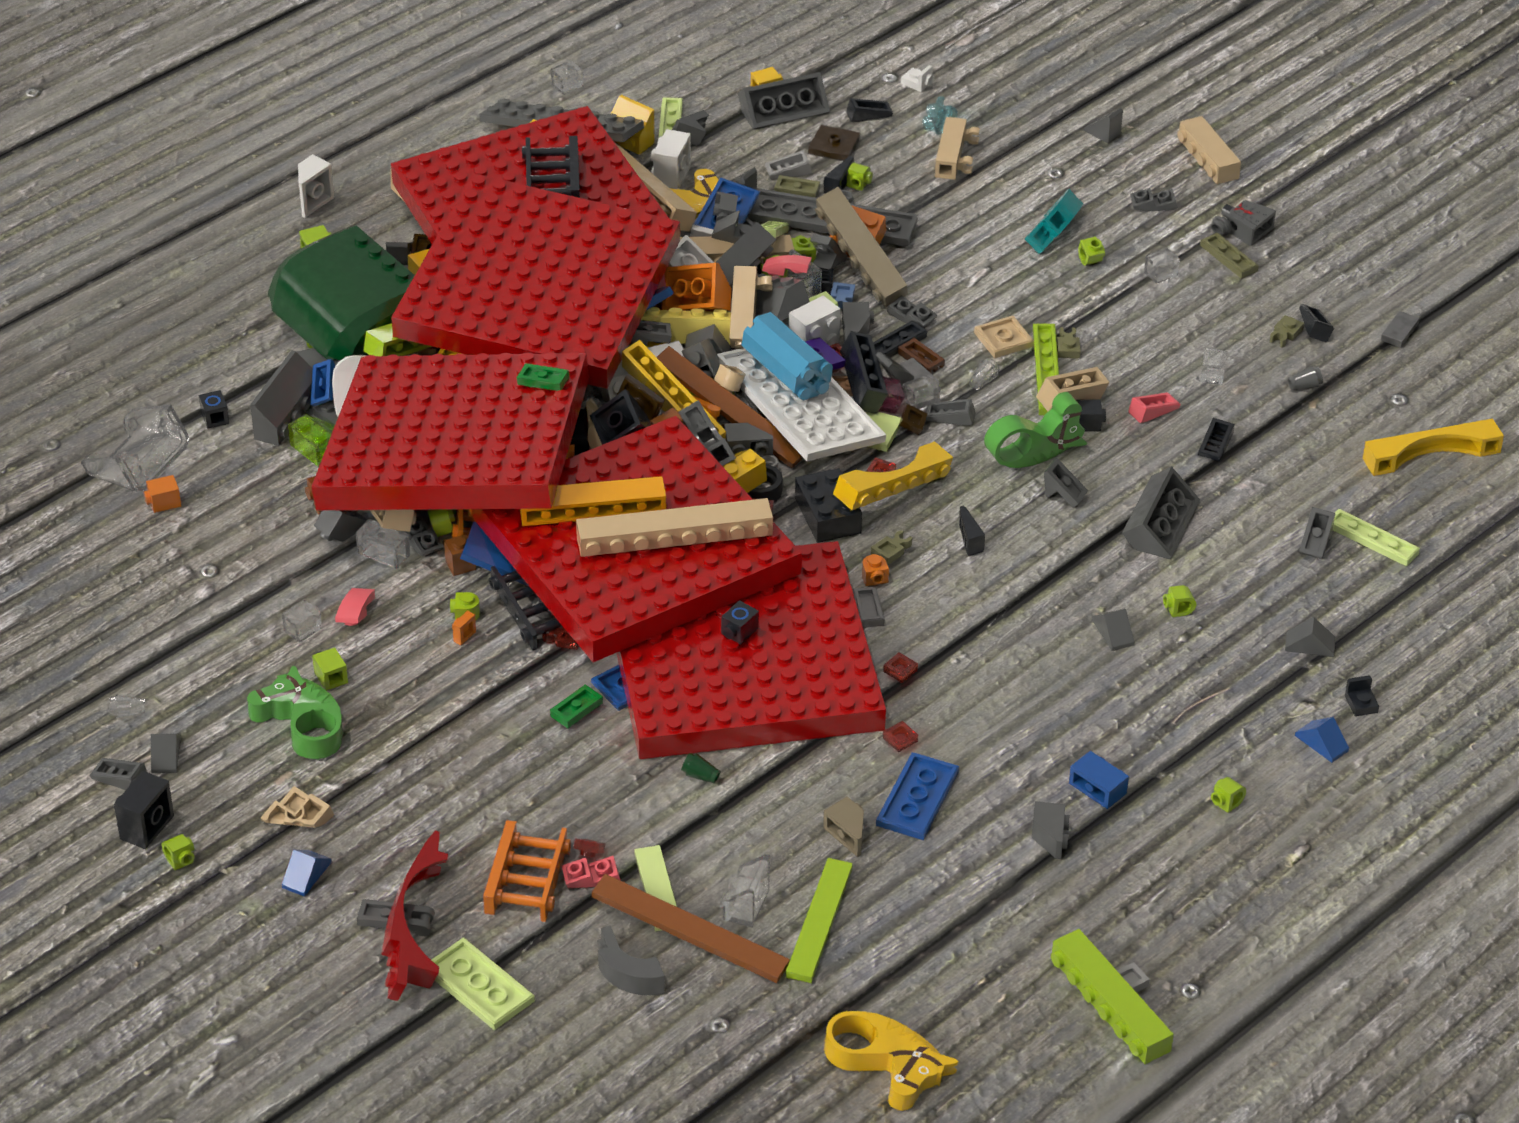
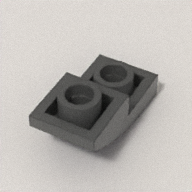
M1151 188L1130 193L1134 210L1164 211L1178 208L1173 189L1160 191L1152 194Z
M902 295L891 303L887 309L889 314L904 323L914 321L922 328H925L937 318V314L921 302L915 306Z
M421 515L416 517L415 524L411 525L410 532L401 531L414 550L422 557L439 551L444 547L434 529L428 528Z

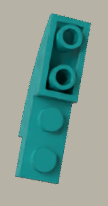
M1068 189L1024 239L1040 254L1065 229L1084 203Z

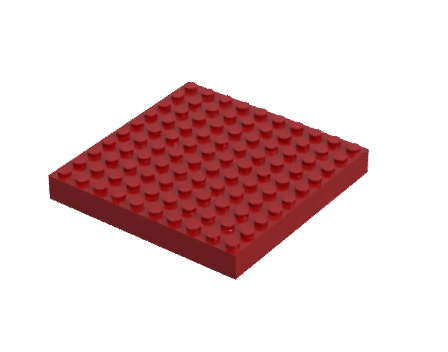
M588 106L391 163L392 183L431 244L436 239L472 173L527 186L526 159H522V146H526V138L530 137L531 148L565 147V145H569V136H578L580 198L669 218ZM565 156L531 157V162L565 160ZM566 169L531 170V175L566 174V172L570 171H566ZM566 183L532 184V187L539 189L566 188Z
M472 173L391 317L393 337L465 355H478L481 353L488 355L502 353L545 354L548 352L556 354L570 352L586 353L590 376L588 384L608 389L622 360V351L628 348L680 242V221Z
M548 352L545 354L502 353L493 355L481 353L478 355L434 354L428 356L413 354L410 356L367 355L361 357L311 486L316 511L552 508L590 377L586 353L570 352L556 354ZM525 363L569 370L570 378L562 390L555 391L518 385L517 376Z
M677 416L566 459L558 484L570 485L662 476L666 493V509L753 500ZM472 509L475 522L593 663L800 575L802 569V552L774 522L773 534L771 536L581 557L577 541L576 522L562 521L553 524L522 526L520 509Z
M838 541L797 545L796 547L802 552L800 575L740 600L759 611V628L741 645L721 634V616L737 603L734 602L617 652L639 759L885 731L886 707Z

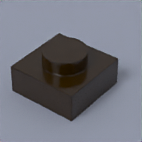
M907 404L903 410L899 426L919 435L923 430L928 414Z

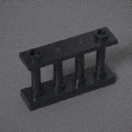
M569 136V145H565V147L531 148L530 137L526 138V146H522V159H526L527 186L532 187V184L566 183V188H545L544 190L580 198L578 136ZM565 156V160L531 162V157ZM566 169V171H570L566 172V174L531 175V170Z
M492 566L491 577L489 578L491 589L498 592L518 625L524 643L528 642L532 650H536L538 635L559 628L562 625L555 618L532 627L527 618L549 609L541 602L522 610L517 601L532 596L535 592L528 586L512 593L507 584L521 579L520 574L515 570L501 576L496 566Z

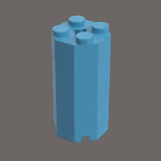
M769 312L756 316L752 321L755 324L751 328L747 326L743 331L741 346L801 400H807L828 391L833 366L773 313Z

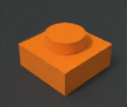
M466 611L460 618L454 621L452 624L453 642L462 645L476 633L475 614Z

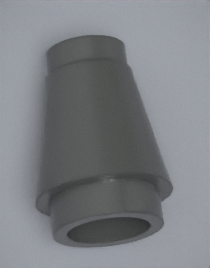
M1310 366L1292 377H1288V384L1291 390L1314 388L1323 383L1322 373L1318 366Z

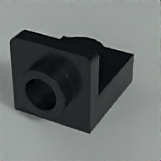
M1370 675L1349 678L1347 680L1345 698L1355 717L1374 714L1379 711V704L1371 690L1372 678Z

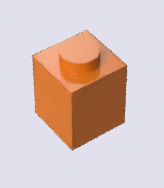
M174 475L146 481L147 491H144V498L147 505L151 504L154 513L181 507L179 488Z

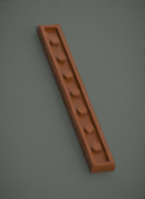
M668 346L657 356V359L685 388L698 398L721 408L720 414L731 423H749L772 435L773 455L791 469L803 459L799 452L773 424L673 348Z
M604 874L592 891V898L775 983H778L790 962L789 958L607 874Z

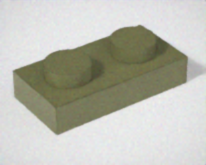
M779 175L774 191L816 198L820 190V181Z

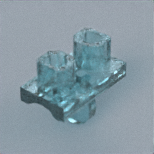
M944 96L938 97L936 103L927 105L926 112L928 116H923L922 119L925 130L935 129L936 135L942 134L946 117L957 118L958 116L956 108L944 105Z

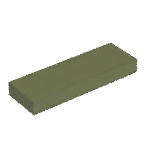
M1219 233L1201 239L1200 246L1241 279L1258 272L1259 265Z

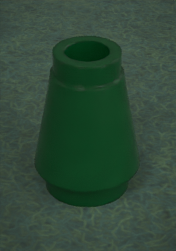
M689 753L681 768V771L685 772L686 776L713 784L716 783L721 773V770L717 769L698 753L695 755Z

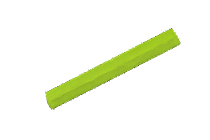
M1033 324L1037 394L1046 377L1059 375L1055 324ZM1038 400L1039 415H1045L1048 411Z
M827 858L788 964L786 978L812 983L850 878L853 863Z

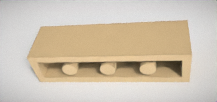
M1203 116L1180 121L1179 131L1177 132L1179 141L1183 143L1188 152L1194 156L1198 164L1204 168L1208 176L1216 184L1239 179L1241 161Z

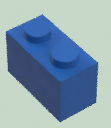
M1089 751L1070 767L1069 784L1106 809H1109L1127 794L1129 776L1092 751Z

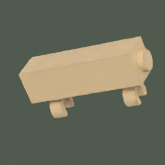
M946 117L935 163L936 178L956 180L958 170L965 174L972 173L973 166L965 164L972 165L973 157L965 156L961 158L964 141H968L973 145L978 144L979 137L972 135H979L980 128L971 127L966 129L967 119Z
M734 266L729 337L731 348H743L741 346L743 331L747 326L751 328L755 324L752 321L756 314L757 289L772 291V276L758 277L756 266Z

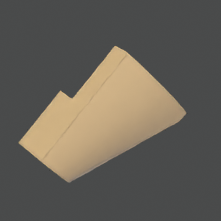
M591 398L586 402L588 442L590 448L593 449L602 444L590 418V414L599 409Z
M293 786L280 803L276 800L262 815L261 820L265 823L316 828L327 823L334 816L331 806L313 794L308 795Z

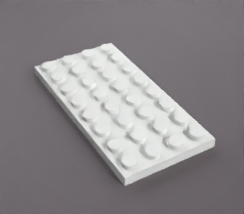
M745 348L717 354L719 366L723 364L737 367L746 374L740 389L806 461L885 442L886 434L832 377L826 393L807 400H801Z

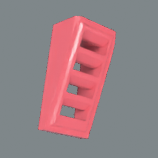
M1168 392L1132 398L1129 414L1139 423H1144L1179 409L1181 404Z

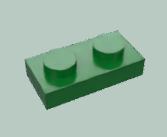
M525 363L517 376V383L523 386L558 391L563 389L570 378L569 370Z
M585 684L550 709V717L568 729L603 704V696Z

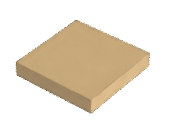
M1014 316L974 327V334L994 358L1034 347V340Z

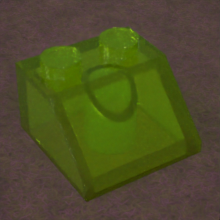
M306 414L288 424L290 445L319 467L334 427L326 421Z

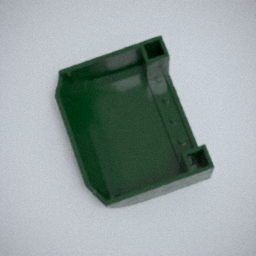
M355 225L314 241L288 256L279 265L273 276L268 290V297H270L272 311L325 359L341 361L348 356L369 355L364 352L366 331L392 323L391 317L415 275Z

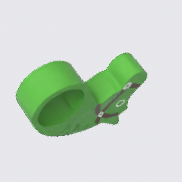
M1069 392L1059 393L1053 399L1052 409L1045 414L1040 422L1035 423L1017 415L1004 416L989 427L985 434L984 444L1001 465L1010 468H1023L1040 464L1058 456L1070 447L1087 444L1082 438L1085 429L1079 423L1082 407ZM1020 433V437L1014 443L1000 448L1008 437Z
M295 666L291 667L288 674L278 675L277 679L270 686L254 690L247 696L248 715L252 721L265 722L271 718L291 720L292 748L298 755L309 759H322L333 755L340 749L343 731L342 715L338 703L320 685L302 678ZM313 728H325L326 731L330 732L319 737L303 735V733Z

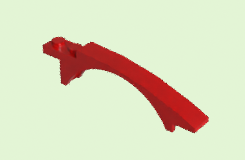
M436 830L425 842L399 887L387 920L381 955L388 957L387 966L390 967V971L386 977L385 987H388L387 999L394 1001L399 1000L407 983L430 989L439 974V966L421 950L412 937L404 915V896L406 891L424 879L439 876L441 866H437V864L446 863L448 860V853L438 851L440 832Z

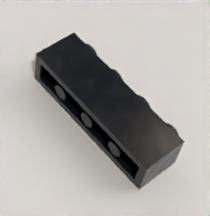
M850 331L840 352L842 358L846 360L844 367L853 399L864 412L877 414L888 392L878 358L876 357L871 335Z

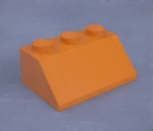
M719 263L667 267L664 273L666 286L671 287L673 295L662 301V310L680 308L682 311H691L692 309L700 308L710 312L716 309L731 311L732 289Z

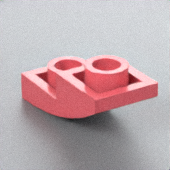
M799 255L772 257L766 259L762 271L767 272L771 276H784L786 269H790L798 274L807 273L811 257Z
M352 588L342 600L335 617V622H341L347 626L359 624L367 616V605L375 599V589Z
M614 856L588 863L585 857L561 865L567 888L596 887L604 874L621 881Z

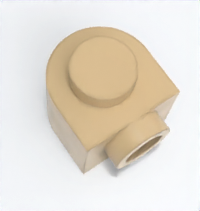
M720 364L714 380L733 394L734 391L738 392L746 374L737 367Z

